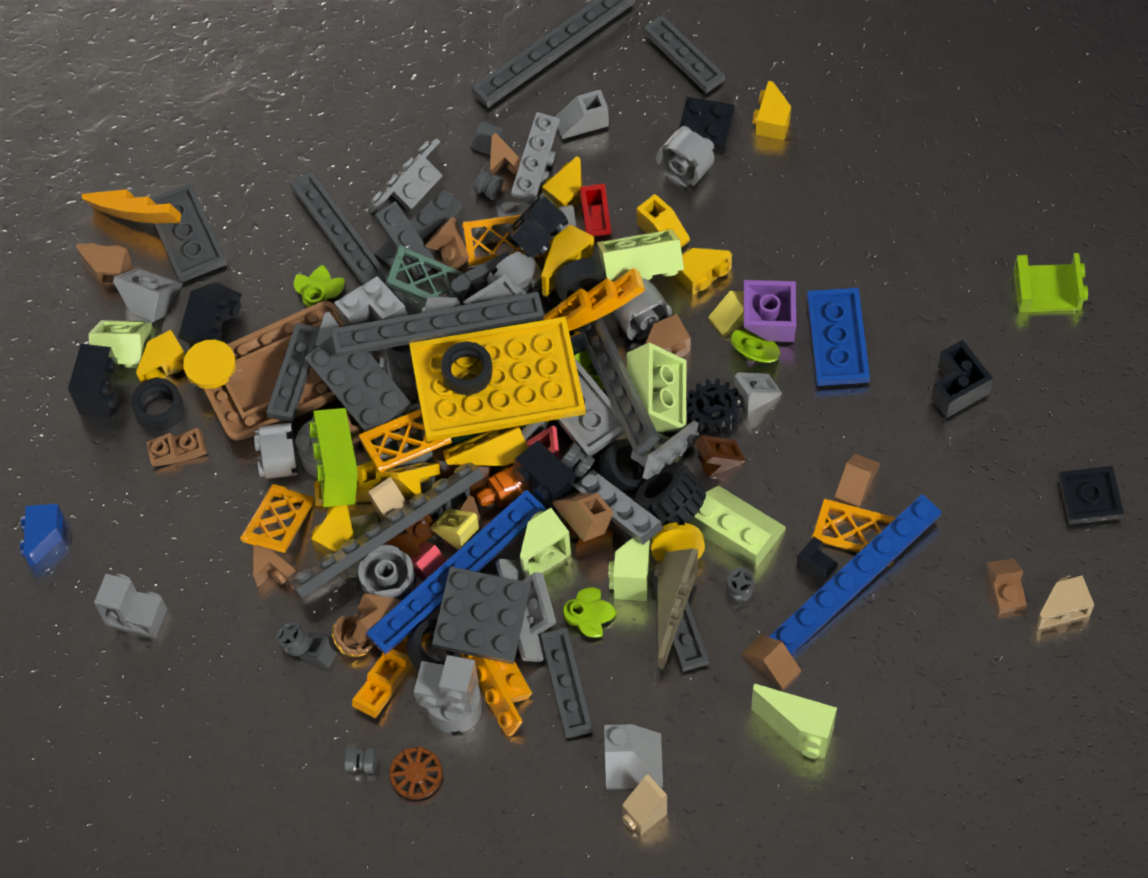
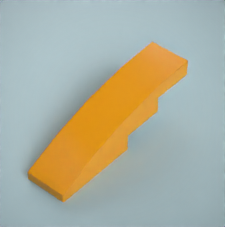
M127 189L82 194V199L93 209L113 217L155 224L181 222V213L170 203L157 205L150 197H135Z
M632 268L615 282L606 278L589 292L580 288L544 315L543 320L566 317L569 331L593 322L625 305L645 291L640 272Z
M429 633L421 637L422 647L428 639ZM409 635L386 655L382 652V656L368 672L367 681L352 699V707L376 719L412 666L406 649Z

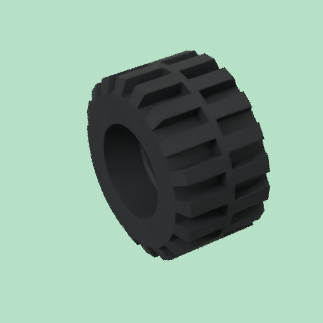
M675 462L666 465L659 474H655L648 480H645L635 493L633 501L660 520L662 526L676 522L677 525H684V523L690 521L704 504L706 488L686 465L681 462Z

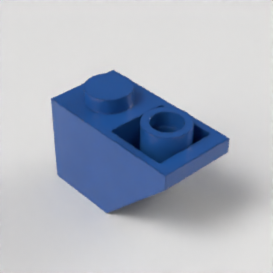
M58 504L25 506V516L21 517L24 540L20 541L21 556L26 558L30 566L36 565L63 539V513Z

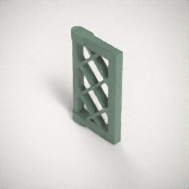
M399 245L385 284L426 302L428 297H439V295L447 293L451 284L447 274L457 278L465 274V272H461ZM405 255L416 260V263L405 266L402 260L403 256ZM423 264L439 270L440 273L429 276ZM419 266L424 278L413 282L408 270ZM403 272L409 284L397 280V274ZM442 276L448 288L437 292L431 280ZM427 282L432 294L416 288V285Z

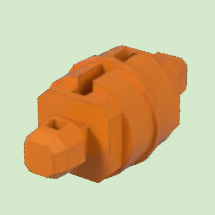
M513 466L502 469V471L488 478V488L486 487L479 491L476 498L482 507L494 504L495 501L499 508L509 506L524 491L528 490L531 492V489L515 478L514 473H512Z

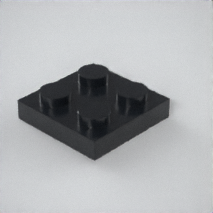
M687 97L679 129L682 126H686L702 138L711 140L715 149L725 150L734 116L735 104Z
M1113 466L1059 472L1058 479L1069 525L1123 518L1124 511Z

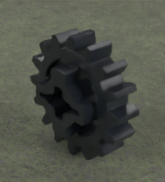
M706 379L705 386L697 383L696 391H689V398H686V416L690 417V423L693 421L699 423L698 431L708 428V434H712L713 429H717L718 433L722 434L723 427L731 430L732 422H739V415H742L743 407L741 406L742 397L737 396V388L730 390L729 382L720 385V379H716L715 384H711L710 380ZM726 399H728V401L730 402L731 408L729 407V403L725 401ZM696 405L699 406V410L702 411V414L699 413V411L697 410Z

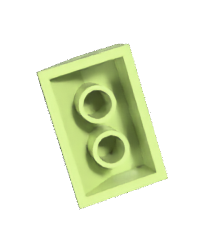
M673 229L597 242L604 277L613 282L632 268L640 272L642 279L647 280L652 279V275L673 276L678 274V271L684 270L680 239Z
M650 342L628 352L627 371L656 431L680 432L686 427V360Z
M720 486L705 493L706 499L703 501L704 504L697 514L688 521V524L699 528L706 539L756 569L786 527Z

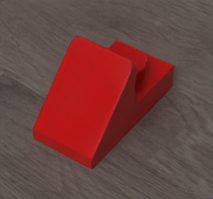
M605 183L581 186V209L583 211L585 232L592 236L612 234Z

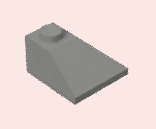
M139 267L117 275L113 280L130 313L139 316L140 320L149 323L166 316L183 284Z
M633 724L604 725L606 791L634 790L647 774L663 789L661 733Z

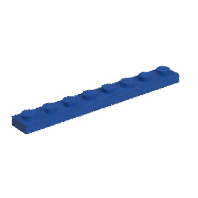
M528 490L524 491L366 633L367 637L385 655L389 653L441 606L450 566L479 572L527 528L528 521L531 520L533 515L540 511L545 512L546 508Z
M921 494L769 637L782 641L792 656L941 516L942 511Z

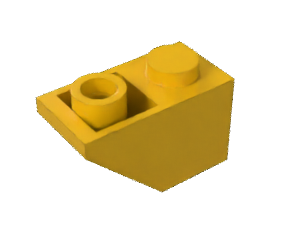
M768 81L766 90H761L758 104H761L759 110L755 109L752 124H756V135L785 140L790 123L791 106L774 82Z
M576 156L571 162H566L561 170L554 177H549L542 186V192L558 207L573 205L575 209L581 204V159Z
M656 194L636 208L637 226L646 234L673 229L680 239L681 248L690 241V237L673 209Z
M692 248L682 255L684 270L678 271V274L673 276L694 295L699 290H705L717 277H723L732 268V253L727 250Z
M171 330L147 342L136 371L140 384L149 379H163L184 369L185 352Z
M348 505L329 507L325 520L322 524H318L311 534L314 550L323 555L334 554L341 549L343 543L350 539H355Z

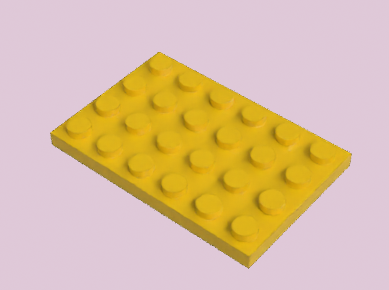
M566 317L409 343L427 442L586 414ZM465 341L475 342L483 346L490 354L493 373L490 383L484 390L472 395L457 394L450 390L444 383L441 369L442 358L448 348L456 343ZM473 357L459 358L454 361L451 367L452 374L462 380L474 379L483 370L481 361Z

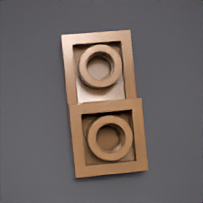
M199 428L175 437L168 433L146 442L152 466L179 463L207 454L203 433Z

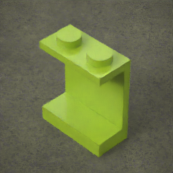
M1074 253L1071 264L1033 266L1028 265L1027 255H1017L1014 274L1019 313L1081 311L1083 302L1088 300V287L1083 285L1085 264L1080 263L1079 253Z

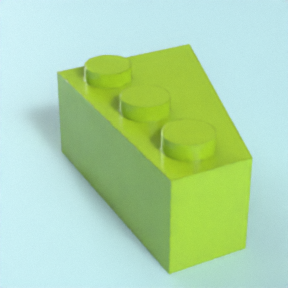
M346 408L314 411L313 422H309L310 438L315 440V443L312 444L313 458L314 460L317 459L318 463L316 465L317 480L320 481L323 507L355 504L358 471Z

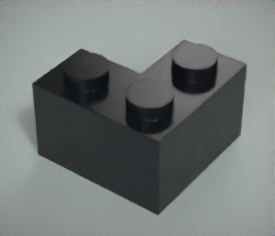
M542 193L508 228L510 236L534 258L537 254L541 256L550 247L548 242L551 238L549 235L553 231L557 233L566 224L564 220L567 216L550 198Z
M217 282L192 290L178 338L192 345L204 340L220 341L223 321L236 317L241 309L240 299L242 293Z
M963 339L941 351L938 368L945 378L934 383L931 399L942 414L948 418L989 395L993 377Z
M80 344L68 386V391L79 414L110 417L112 408L116 407L117 394L114 393L111 377L117 371L118 359L114 356L111 347Z
M538 440L515 459L512 470L515 478L531 489L530 493L546 508L545 511L552 508L555 513L558 510L552 504L553 501L571 494L576 479V474Z

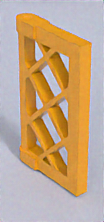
M521 214L463 222L462 228L464 229L466 250L469 256L468 266L482 265L499 256L495 252L503 241L515 249L513 253L520 251L524 255L525 251L520 250V245L516 247L506 240L509 231L502 237L492 229L493 225L513 224ZM485 226L487 229L478 240L472 236L471 228ZM489 230L501 238L493 251L481 243ZM480 245L490 254L489 256L475 258L474 250ZM544 253L541 256L537 254L535 257H542Z
M421 409L359 434V440L378 474L439 447L452 443L451 438L435 440L430 443H426V434L423 441L409 438L412 427L425 431L423 424L415 422L423 418ZM408 426L405 436L391 433V431ZM384 436L381 446L373 445L370 441ZM388 437L402 441L398 452L384 448ZM406 443L420 446L405 454L402 453ZM384 453L395 456V458L383 463L380 456Z
M272 484L245 531L242 533L241 541L285 553L312 507L314 497ZM274 496L282 499L271 502ZM297 502L302 504V506L296 510L292 503ZM287 505L290 512L278 515L275 508ZM270 510L273 516L261 519L265 511ZM295 517L288 527L282 521ZM275 522L279 524L281 529L270 532L265 527V525ZM260 527L263 534L258 535L253 533L255 528ZM285 534L282 541L273 539V537Z
M824 499L812 538L815 536L823 544L859 553L870 543L866 541L861 531L873 526L877 533L880 534L882 530L877 523L889 525L896 517ZM831 510L843 513L844 515L831 520L828 512ZM851 516L869 520L870 522L857 527ZM847 519L854 530L841 535L835 524ZM831 527L837 538L822 535V532ZM857 534L863 545L848 542L844 539Z

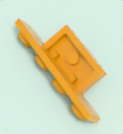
M461 654L462 658L475 660L479 680L478 686L507 737L513 736L522 724V719L513 703L527 700L532 694L515 661L513 665Z

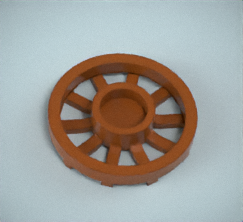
M423 747L404 749L393 759L389 771L393 788L398 794L408 799L428 797L439 787L443 776L442 766L438 757ZM417 753L416 761L412 760L410 754ZM425 754L429 757L422 763L420 762L421 756ZM405 756L409 762L408 765L400 761ZM432 760H434V762L437 765L435 767L426 768V765L430 763ZM398 765L404 768L405 771L395 772V768ZM438 771L436 779L428 776L429 772ZM405 776V779L397 785L394 777ZM426 780L434 783L428 790L424 785ZM406 783L410 784L409 792L401 789ZM420 785L423 792L413 793L415 786Z

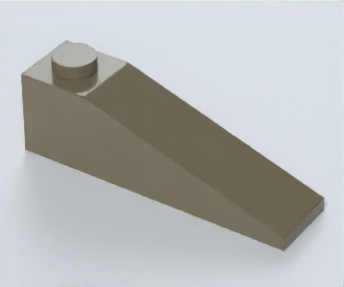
M691 548L666 552L664 560L658 561L655 568L654 576L658 577V668L664 669L697 575V549Z

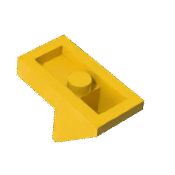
M420 462L387 470L381 473V477L384 480L391 477L403 497L411 499L421 493L420 482L430 481V476L440 474L439 463Z

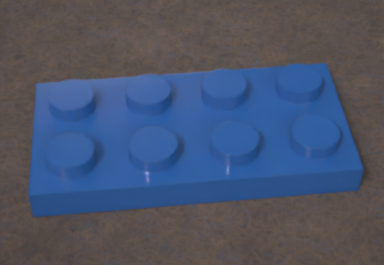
M859 288L807 291L817 386L869 383L870 374Z

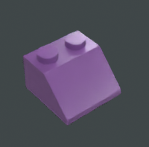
M744 280V328L767 341L794 342L796 332V281Z

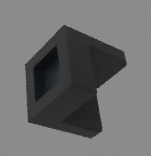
M814 536L797 555L796 567L823 585L837 569L838 563L822 552L823 542Z

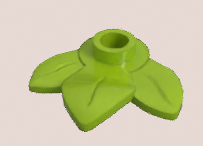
M323 265L313 271L309 277L297 274L294 279L295 291L302 296L303 303L307 308L319 302L338 297L345 286L344 278L331 279L328 270Z
M589 587L580 590L575 599L566 602L562 613L565 621L569 625L578 626L585 636L600 638L603 635L601 624L611 621L616 616L617 611L607 601L600 600L601 590L599 588ZM573 609L580 611L581 614L575 613Z

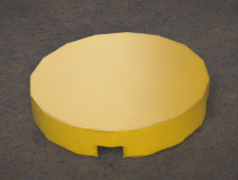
M204 340L196 343L187 351L184 357L183 368L188 380L192 384L194 383L203 389H215L225 385L232 374L234 375L236 371V358L232 349L224 342Z
M676 522L664 525L663 529L651 538V553L656 561H663L666 552L691 548L698 550L699 559L705 550L703 533L699 528L688 523L677 525Z

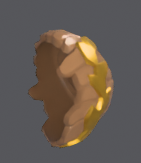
M360 614L354 615V617L347 616L346 618L341 616L333 624L332 638L341 653L349 657L366 655L375 646L370 639L359 644L353 638L357 627L356 621L360 618Z

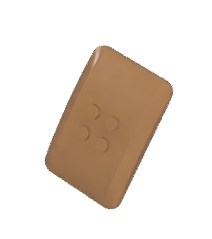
M328 301L319 302L227 344L235 355L236 371L225 385L215 389H204L229 438L243 440L254 436L255 430H259L260 426L287 422L268 418L266 411L295 325L299 323L321 327L323 316L329 311L337 324L343 327L345 323L338 316L333 303ZM312 366L295 418L337 399Z

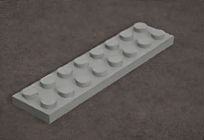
M505 274L463 301V305L522 294ZM575 359L586 414L556 420L570 438L580 446L581 451L587 456H592L625 434V431L609 398Z

